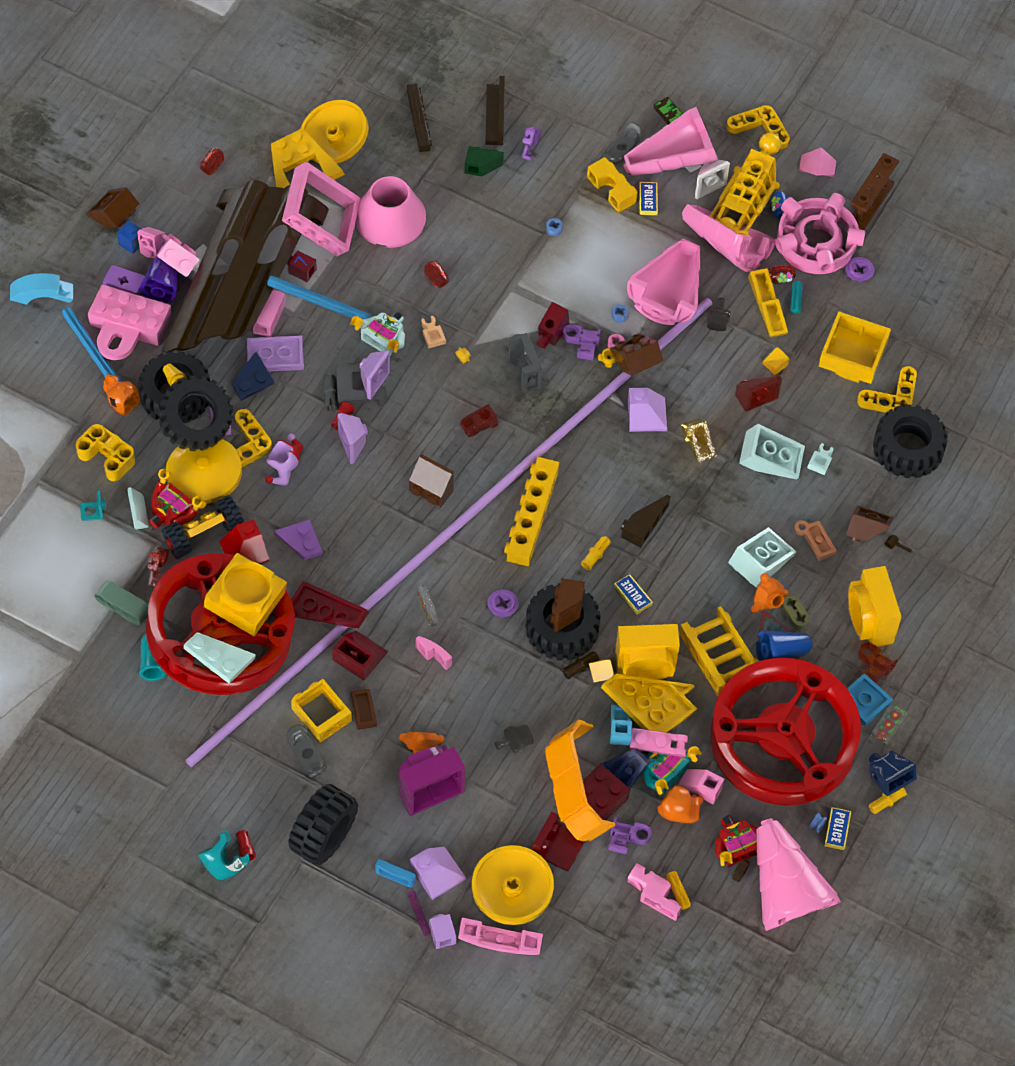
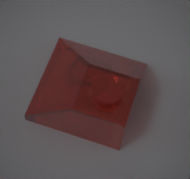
M781 376L741 381L736 387L735 396L745 412L777 400L779 398L782 378Z

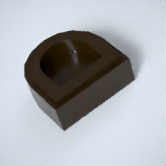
M743 858L734 871L732 879L738 883L749 868L750 862Z

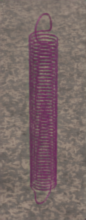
M413 890V899L410 891V896L408 897L411 905L414 902L412 907L415 913L417 903L418 917L416 916L420 923L419 925L422 922V927L420 926L423 935H425L426 931L428 936L427 929L429 926L425 922L426 918L421 912L422 908L420 903L417 902L418 898L415 903V898L417 897L415 891Z

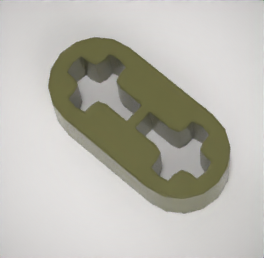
M794 595L784 597L782 610L791 625L797 630L807 628L810 617L798 597ZM788 602L794 604V609L791 605L787 606ZM797 615L799 619H804L803 623H801V621H797Z

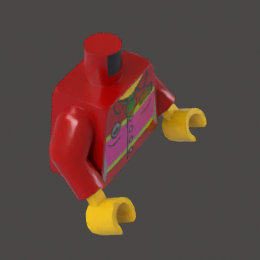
M161 469L158 472L161 480H158L151 499V509L154 516L149 520V523L155 529L163 523L168 526L177 522L180 526H183L195 518L199 508L203 509L206 507L205 501H201L199 504L202 497L195 496L191 500L170 482L167 484L166 481L172 478V473L168 472L167 476L164 477L166 469Z
M731 815L721 819L724 829L719 831V836L715 841L714 852L720 860L721 866H724V862H726L727 866L731 867L740 863L743 858L747 860L756 856L757 827L748 824L746 820L735 823Z

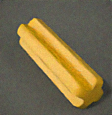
M669 872L666 879L671 884V889L677 903L681 906V910L688 909L691 902L677 872Z

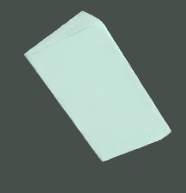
M130 487L127 490L134 528L136 530L148 528L149 521L144 496Z

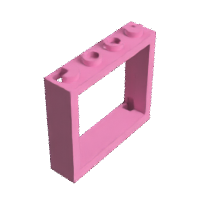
M305 162L295 167L282 221L317 243V245L328 250L331 254L339 256L349 251L361 198L308 162ZM306 182L345 208L338 238L299 213Z

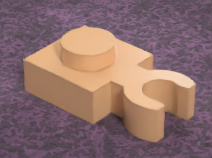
M431 316V323H426L425 319H422L423 336L428 349L446 344L441 326H435L436 320L434 316Z

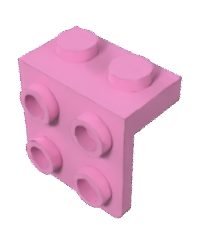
M171 233L168 236L163 234L162 237L167 241L156 256L187 277L200 260L195 256L197 252L185 243L181 246L182 242Z

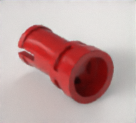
M342 402L337 414L351 415L355 408L348 402ZM336 415L331 423V426H335L334 429L338 430V415Z
M238 831L235 836L239 846V857H243L248 853L250 861L254 860L256 855L253 846L250 844L248 831Z

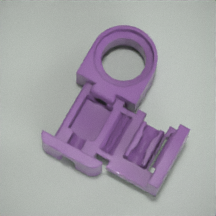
M527 127L523 143L527 145L525 146L522 158L534 160V157L529 156V154H532L530 150H533L531 148L532 144L537 145L540 139L541 129Z
M567 325L563 329V339L567 343L581 345L577 351V358L593 360L595 347L599 345L601 330L588 331L582 329V326ZM574 332L576 335L568 336L566 333Z
M615 817L613 820L615 826L610 830L612 838L608 850L626 855L627 843L647 844L652 834L650 827L635 822L634 826L621 823ZM644 830L648 836L645 839H641L636 833Z

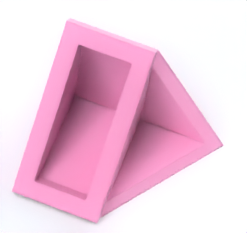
M818 148L801 155L800 172L834 177L836 160L823 148Z

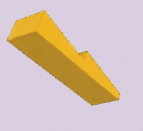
M768 268L751 271L748 279L769 336L775 337L788 334L779 299H776Z

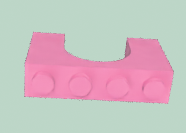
M278 290L272 291L253 327L254 334L272 337L285 307V293Z

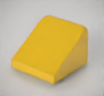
M606 658L589 663L593 682L608 680L614 676L610 659Z

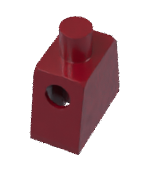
M554 302L550 304L538 325L539 338L536 344L539 347L545 349L548 343L552 345L557 344L563 335L564 327L570 325L568 309Z

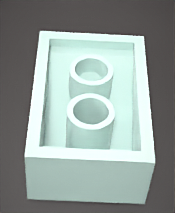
M757 424L746 431L739 464L754 471L798 479L805 446Z
M768 527L738 546L728 563L757 588V585L761 583V574L767 573L770 578L796 554V551Z

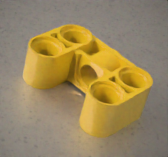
M100 424L92 425L76 441L77 455L80 460L89 461L98 452L108 458L104 463L106 477L110 481L120 480L135 464L133 447Z

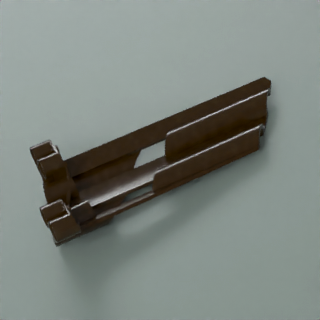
M252 180L248 181L243 188H229L222 191L216 207L223 210L222 216L162 348L166 353L173 350L185 351L193 349L200 345L203 340L217 336L227 340L239 338L253 329L274 289L267 285L269 277H280L302 235L282 221L291 185L285 188L268 187L262 181ZM305 188L299 213L316 225L323 226L329 209L317 198L308 195V190ZM279 225H286L287 233L276 259L270 263L259 264L257 260L269 234ZM231 239L238 241L239 246L228 271L223 274L213 275L212 272L225 243Z

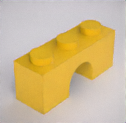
M606 157L588 166L587 178L597 189L606 185L613 187V189L609 190L608 201L618 213L636 203V188L626 181L625 176L620 174L616 170L615 165L609 162Z

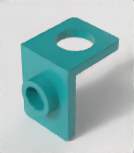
M100 490L97 491L98 502L80 504L82 521L103 519L106 501L101 498ZM88 507H93L96 509V512L89 516L85 514V510Z

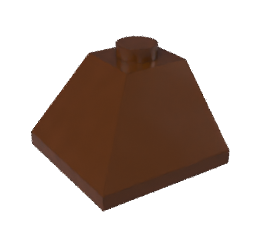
M857 506L846 535L850 536V539L854 541H866L888 530L894 517Z

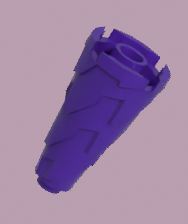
M156 256L145 278L141 281L140 294L143 292V297L163 303L169 301V304H171L177 295L178 271Z

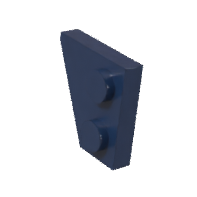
M255 352L232 385L242 401L273 385L274 380L258 353Z
M633 749L601 764L630 789L651 762L638 749Z

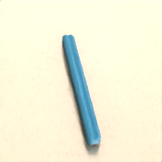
M270 276L267 285L344 316L350 318L358 316L361 319L372 317L367 312L275 276Z
M70 307L63 309L62 315L105 377L107 374L117 376L106 358L100 354L97 345Z

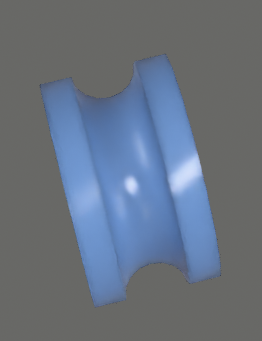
M552 218L547 221L546 231L549 235L558 236L561 234V220Z
M622 304L615 305L612 309L613 320L619 323L625 322L628 318V308Z
M818 813L812 820L809 828H815V832L819 833L828 818H823Z

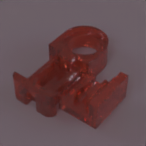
M158 547L155 553H150L147 569L152 571L148 585L155 587L159 581L157 580L159 578L157 575L160 574L158 567L162 568L165 566L169 555L168 549Z
M865 642L861 644L858 656L870 668L868 670L865 669L861 676L865 673L877 684L883 676H888L893 671L897 660L891 661L880 653L881 649L870 642ZM869 649L873 654L865 655L862 650Z

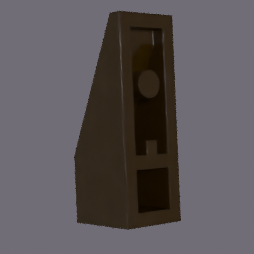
M666 495L633 513L628 520L625 519L620 528L622 530L621 538L642 548L668 509L671 496Z

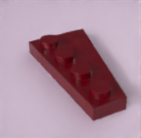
M302 581L291 598L295 618L359 629L369 614L367 609L305 581Z

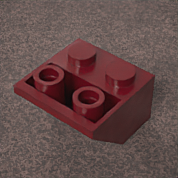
M353 631L344 635L332 649V659L364 681L388 651L358 631Z

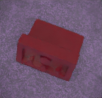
M551 812L534 841L532 850L538 853L545 861L565 871H569L585 841L577 840L566 827L558 823L559 815Z

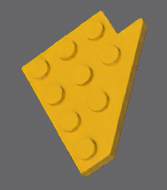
M615 674L601 686L643 730L670 733L697 711V708L685 697L693 691L695 687L693 684Z

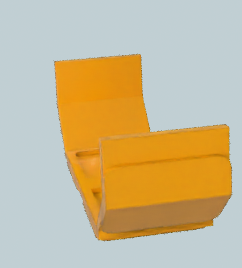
M578 719L552 738L549 742L550 745L546 747L545 754L550 777L553 781L557 811L561 821L566 824L567 829L577 840L592 841L614 827L615 823L602 820L587 803L574 740L594 727L592 724Z

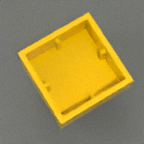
M838 311L821 353L819 367L833 371L838 376L857 383L863 381L872 384L888 343L891 329Z
M236 553L206 594L204 607L250 635L255 636L285 594L287 582L274 575L273 571Z
M886 566L864 569L860 580L852 581L848 590V611L852 624L860 640L868 639L871 648L893 644L902 616Z
M678 624L618 626L615 648L616 673L658 680L673 677L680 646Z

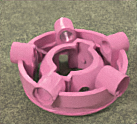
M833 193L829 200L809 198L797 202L792 197H789L784 201L781 206V210L784 213L779 222L778 238L775 239V244L779 253L792 266L811 274L832 273L841 269L850 261L857 246H863L865 230L859 229L852 213L844 207L846 200L842 195ZM812 221L813 229L826 231L833 238L825 243H817L815 248L806 244L808 238L804 234L806 224ZM837 223H839L848 233L845 251L842 249V231Z

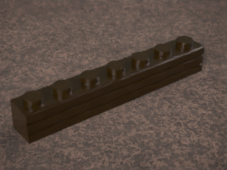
M417 83L408 84L407 94L419 152L430 151L432 140H429L430 131H427L429 127L428 122L425 121L427 116L426 113L424 114L425 106L422 105L423 97L420 96L421 87H418Z

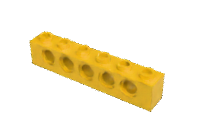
M537 457L536 463L531 465V479L527 478L525 490L527 491L525 495L522 494L519 504L522 507L520 511L517 510L514 519L516 525L511 527L509 535L511 541L506 543L504 553L507 554L508 562L527 567L530 565L558 476L559 462Z

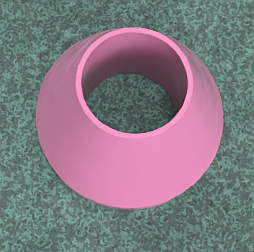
M387 176L375 181L361 198L355 226L359 234L374 245H387V248L401 247L411 243L422 233L426 222V210L421 200L405 181L397 177ZM384 204H397V205H399V206H396V207H384V206H381V205H384Z

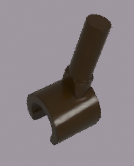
M896 535L889 536L884 543L889 549L897 546L910 553L912 551V548L900 542Z

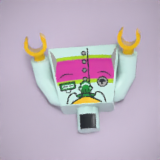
M395 312L391 317L385 313H380L378 316L367 319L353 316L350 325H355L356 331L362 328L361 340L380 352L388 351L391 356L393 351L397 353V350L404 347L405 333L401 324L404 317L399 312Z

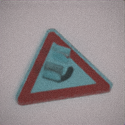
M767 610L761 611L758 633L764 630L796 633V631Z

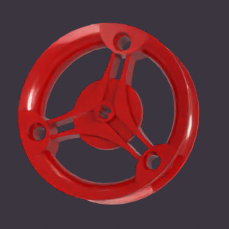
M203 554L176 564L157 582L150 596L148 606L146 639L155 661L177 683L191 690L211 695L243 693L257 688L271 679L279 671L287 658L295 624L294 607L287 590L273 609L276 620L272 624L263 623L255 636L250 635L204 607L207 594L206 589L212 588L235 556L232 554ZM187 587L198 590L201 598V603L196 606L191 616L190 626L192 633L182 642L169 640L163 625L166 606L179 590ZM198 632L235 647L241 643L262 645L266 647L267 653L256 662L248 665L229 684L211 669L195 664L194 659L196 658L183 648L184 644Z
M794 658L766 659L753 663L737 672L725 684L717 698L710 729L713 756L724 776L737 789L749 797L768 804L781 806L807 804L823 798L836 789L846 778L853 765L861 736L858 708L844 684L822 667ZM771 682L795 683L798 692L788 703L769 706L758 718L735 719L731 712L736 702L746 692L757 686ZM801 696L809 699L803 709L796 706ZM827 700L835 710L841 723L842 743L833 763H819L811 749L815 738V726L808 712L814 701ZM737 730H755V732H736V731H737ZM749 742L759 744L767 754L778 759L789 760L804 777L803 781L781 782L755 773L736 755L732 748L733 743ZM804 755L812 767L808 769L800 756Z

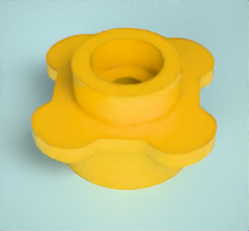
M610 348L603 350L602 354L598 355V360L602 361L607 368H611L617 362L610 352Z

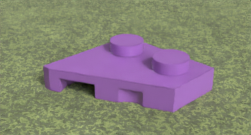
M310 520L275 530V536L278 539L281 538L287 544V547L297 552V555L303 560L322 555L321 547Z

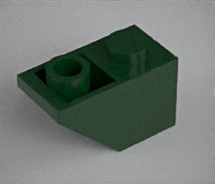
M469 146L464 174L482 177L503 166L504 152Z

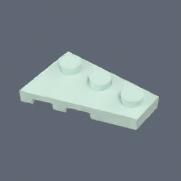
M198 632L184 644L183 648L229 684L256 657V654Z

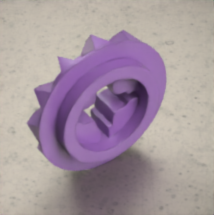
M855 257L846 264L845 271L847 277H850L852 281L856 280L859 283L862 281L867 282L873 277L874 266L866 258ZM857 268H858L859 270H862V269H863V272H862V273L856 272V269H857Z
M501 589L489 596L488 608L489 612H492L494 616H499L503 619L507 616L511 617L512 614L517 612L519 601L513 592ZM500 600H501L503 603H507V604H506V608H507V609H505L503 606H500V607H499V605H500Z

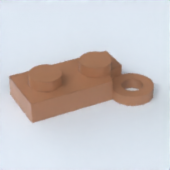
M802 520L795 523L794 531L798 535H805L818 561L836 555L837 550L819 520L811 524ZM804 526L805 530H800L798 527Z

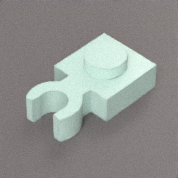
M822 443L819 446L818 452L814 451L807 468L825 475L832 460L833 447L829 451H825L823 449L824 444Z

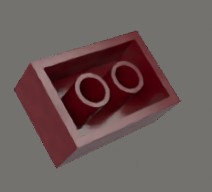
M601 763L583 779L587 803L602 820H607L629 799L630 789Z

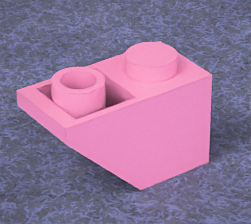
M151 227L142 228L137 232L140 254L155 259L162 243L166 241L162 237L165 232Z
M687 769L678 786L685 787L689 790V793L700 795L705 801L714 805L723 788L724 778L708 770Z

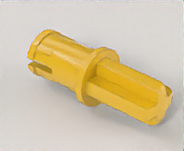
M601 537L595 546L589 549L590 552L581 561L582 567L586 570H591L597 560L603 557L602 554L611 544V540L608 537Z
M903 787L889 796L882 793L880 798L869 804L870 811L873 814H877L888 806L892 807L893 803L907 795L906 790Z

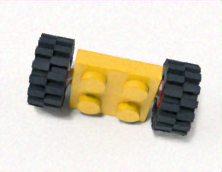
M226 495L214 502L217 513L207 512L200 516V520H192L185 523L183 529H181L177 522L161 529L163 538L176 559H180L192 552L190 542L187 540L188 538L220 522L223 523V526L229 532L236 525L244 523L242 514L230 495Z

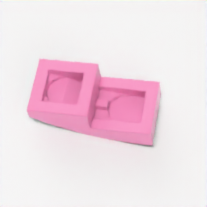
M420 636L416 637V648L427 661L435 657L445 670L452 666V656L431 640Z

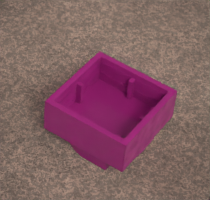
M446 745L422 750L407 757V760L400 766L398 770L400 798L409 815L413 816L464 793L465 765L455 747L447 749Z

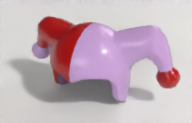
M292 433L287 436L288 441H291L292 444L279 440L267 458L266 463L276 469L279 475L276 478L270 475L266 476L265 482L268 484L288 485L291 471L299 463L303 445L295 439V435Z

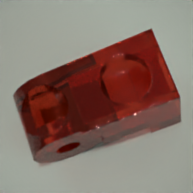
M487 404L464 417L460 425L468 437H473L489 427L494 428L498 426L496 414L490 405Z

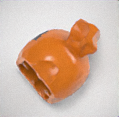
M106 375L103 388L110 405L122 416L129 414L140 402L138 388L129 381L119 382L116 375Z
M674 786L658 805L657 810L663 818L669 821L695 823L699 820L700 805L704 799L700 795H690L689 790L685 787Z

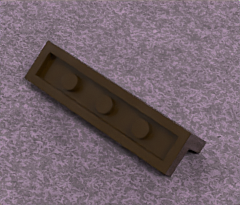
M499 76V85L487 84L485 145H503L505 76Z

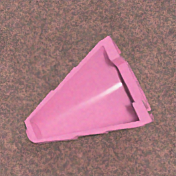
M694 107L624 155L626 163L623 166L627 174L631 173L632 176L707 164L717 161L718 157L698 109Z
M687 204L683 209V220L700 237L705 238L718 252L745 272H751L760 267L761 260L763 258L767 260L776 245L775 238L752 228L748 231L750 236L738 234L716 221L717 213L713 219L709 217L712 211L700 206ZM743 225L741 230H744L746 226Z
M683 238L664 250L660 256L650 261L645 267L631 275L627 285L629 298L633 299L635 302L634 307L641 314L652 321L665 325H675L677 322L684 323L692 318L698 308L700 246Z
M772 818L762 821V826L757 828V864L760 869L762 920L765 930H771L793 919L841 903L837 892L819 873L818 868L801 851V846L778 820L773 821Z

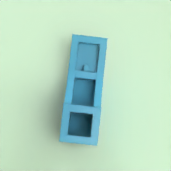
M39 273L26 275L10 284V300L27 305L33 299L49 297L70 303L73 300V284L59 280V275Z
M611 705L609 743L630 746L631 717L619 705Z

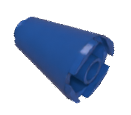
M764 630L757 634V637L760 636V638L756 642V653L759 661L772 658L796 659L809 653L813 643L812 639L804 633Z

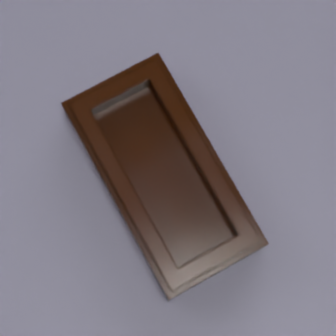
M370 689L351 692L357 729L377 727Z

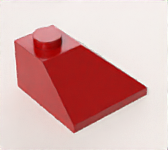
M254 519L236 525L219 541L224 554L235 555L239 553L259 564L269 561L262 535Z

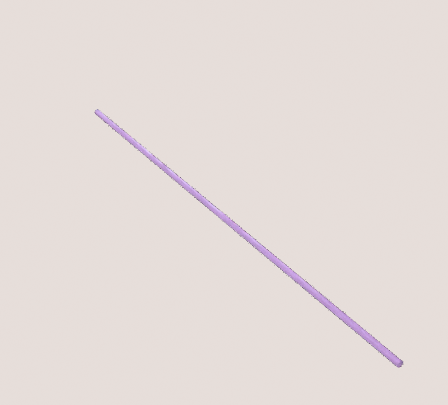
M705 298L698 305L691 319L684 323L678 322L658 340L660 351L712 305V301L709 298ZM622 372L359 606L367 610L371 609L525 472L532 463H535L537 457L543 456L624 384L631 375ZM337 625L191 754L185 760L186 763L193 767L349 627Z

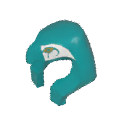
M228 830L222 831L219 834L221 838L216 845L197 854L205 868L217 880H226L239 874L250 861L248 853L243 857L234 856L233 862L227 860L225 850L231 841Z

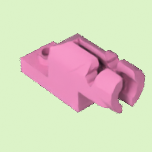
M636 863L627 882L631 883L638 890H643L640 901L676 921L680 915L681 906L675 900L666 898L671 889L669 881L656 875L653 871L645 874L646 868Z

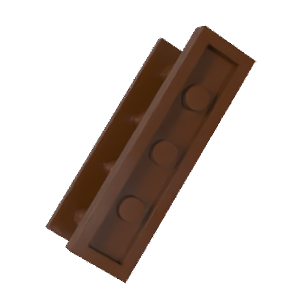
M885 153L882 154L850 203V205L856 207L852 215L856 219L860 230L866 229L894 186V181L890 180L889 177L900 160Z

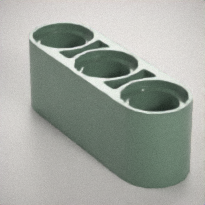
M106 580L94 595L99 603L136 625H140L148 615L149 604L109 580Z

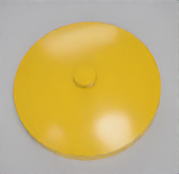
M333 100L323 103L312 110L303 121L301 128L338 164L348 160L362 148L368 136L369 126L368 120L359 106L346 100ZM317 157L312 159V161L319 163Z
M224 439L212 448L208 447L203 451L200 449L190 451V448L185 447V449H181L178 446L171 453L166 464V476L168 472L172 473V478L168 480V483L170 482L191 500L195 496L202 497L199 504L201 501L211 504L226 495H230L241 480L242 463L237 450Z
M510 845L496 848L487 853L478 862L473 872L472 894L477 906L486 916L502 924L518 925L536 919L549 906L553 896L554 879L548 863L538 853L526 847Z

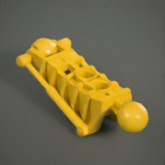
M765 133L759 140L761 151L751 149L742 167H734L732 178L709 216L714 219L718 211L719 213L715 220L738 234L750 236L748 231L757 216H760L773 192L780 187L779 182H776V160L770 156L776 154L782 145L777 134ZM730 209L742 214L737 224L732 218L725 217ZM743 225H747L744 230H741Z

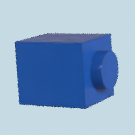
M128 220L117 232L119 245L134 254L140 248L137 232L141 228Z

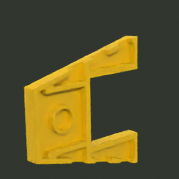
M303 128L271 143L276 187L285 188L289 186L290 183L285 173L316 157L324 174L333 180L345 175L336 162Z

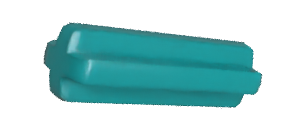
M794 281L792 283L790 311L793 314L801 312L803 291L801 281Z

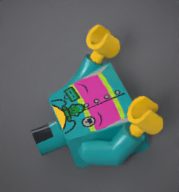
M693 746L685 749V757L641 751L651 762L643 772L646 786L657 790L659 795L664 794L689 768V759L693 762L698 760L696 755H701L699 748Z

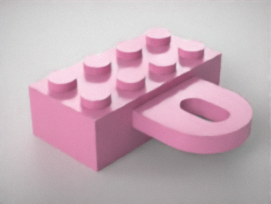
M101 285L88 312L90 326L101 329L97 337V347L100 354L110 360H121L132 353L138 340L159 346L172 319V311L169 304ZM115 337L122 338L117 349L112 350L109 348Z

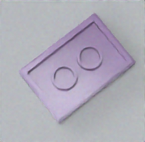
M302 335L247 338V361L257 352L268 372L304 370Z

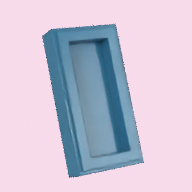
M381 859L377 860L375 864L376 874L409 888L414 887L416 874Z

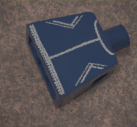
M889 751L882 756L878 753H873L869 757L870 776L886 796L891 795L917 779L916 764L894 751Z

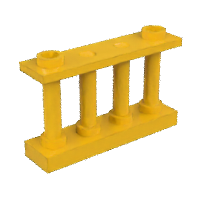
M721 606L717 609V618L695 628L690 627L688 622L680 625L679 635L717 696L727 681L737 672L753 663L759 662L757 658L752 656L733 626L729 613L724 611ZM720 624L726 632L725 634L706 643H700L697 635ZM729 640L732 641L736 648L715 659L710 658L707 654V650ZM738 656H741L745 662V665L724 675L720 674L716 669L718 665Z

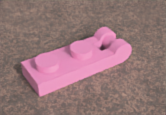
M633 728L630 749L685 757L686 750L684 748L685 743L688 741V736ZM671 741L677 742L676 748H670Z

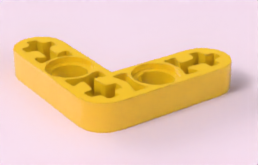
M764 105L731 116L727 120V131L732 134L762 125L766 133H775L782 140L781 150L789 146V134L771 106ZM752 117L755 119V121L748 122L746 118ZM776 125L778 129L772 130L769 126Z
M910 366L901 369L896 395L862 390L858 394V405L864 409L885 413L891 409L894 411V408L901 406V404H904V407L905 405L912 406L917 377L916 370ZM906 373L910 374L909 382L905 381ZM908 388L910 390V393L904 394L900 391V389ZM885 399L889 402V405L883 406L879 401Z
M238 410L235 414V422L249 441L247 444L236 449L243 468L271 452L272 441L249 410ZM241 416H243L244 418L247 417V425L244 419H240ZM250 429H257L259 431L256 435L248 433ZM260 438L264 445L267 444V447L260 446ZM245 451H250L253 453L252 456L248 458L243 457L242 454Z

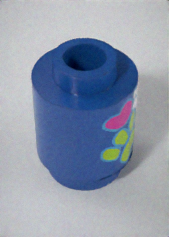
M782 191L773 193L770 199L773 216L781 219L784 213L781 210V206L788 198Z

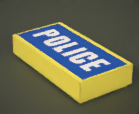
M639 182V215H657V182Z
M630 574L614 583V588L636 615L652 606L653 602Z
M831 808L825 847L845 849L851 811Z

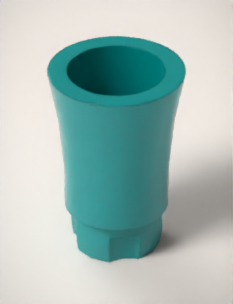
M145 635L141 640L139 676L147 681L160 680L166 676V673L153 658Z

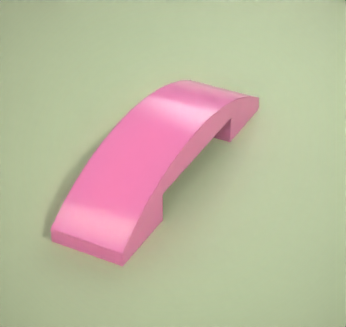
M467 918L461 919L458 935L459 939L480 947L525 955H539L543 934L526 930L520 933L482 925L481 921Z

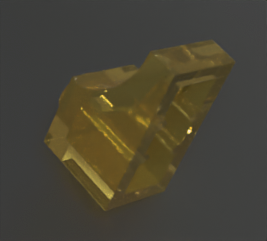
M698 418L681 424L686 442L690 445L697 462L716 456L705 420Z

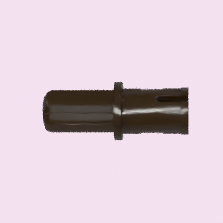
M592 651L581 659L577 658L575 662L562 668V672L566 679L569 680L574 675L585 672L586 668L589 667V663L598 661L600 658L597 652Z

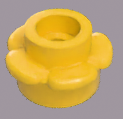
M458 347V350L455 352L458 359L463 364L467 361L470 362L469 357H471L469 351L465 347L463 349Z

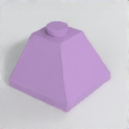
M388 351L370 353L360 364L362 382L367 398L370 400L390 373V352Z
M629 388V431H667L665 397L649 388Z
M340 413L337 414L338 434L349 462L353 464L366 443L367 427L361 423L359 417Z
M445 847L428 848L410 859L411 871L416 874V878L432 900L467 879Z

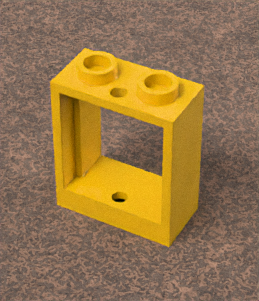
M324 679L319 682H313L307 690L297 693L291 700L292 710L319 743L352 722V712ZM323 694L338 713L317 727L302 710V707Z

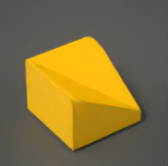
M777 347L767 356L762 364L776 375L788 366L790 358Z

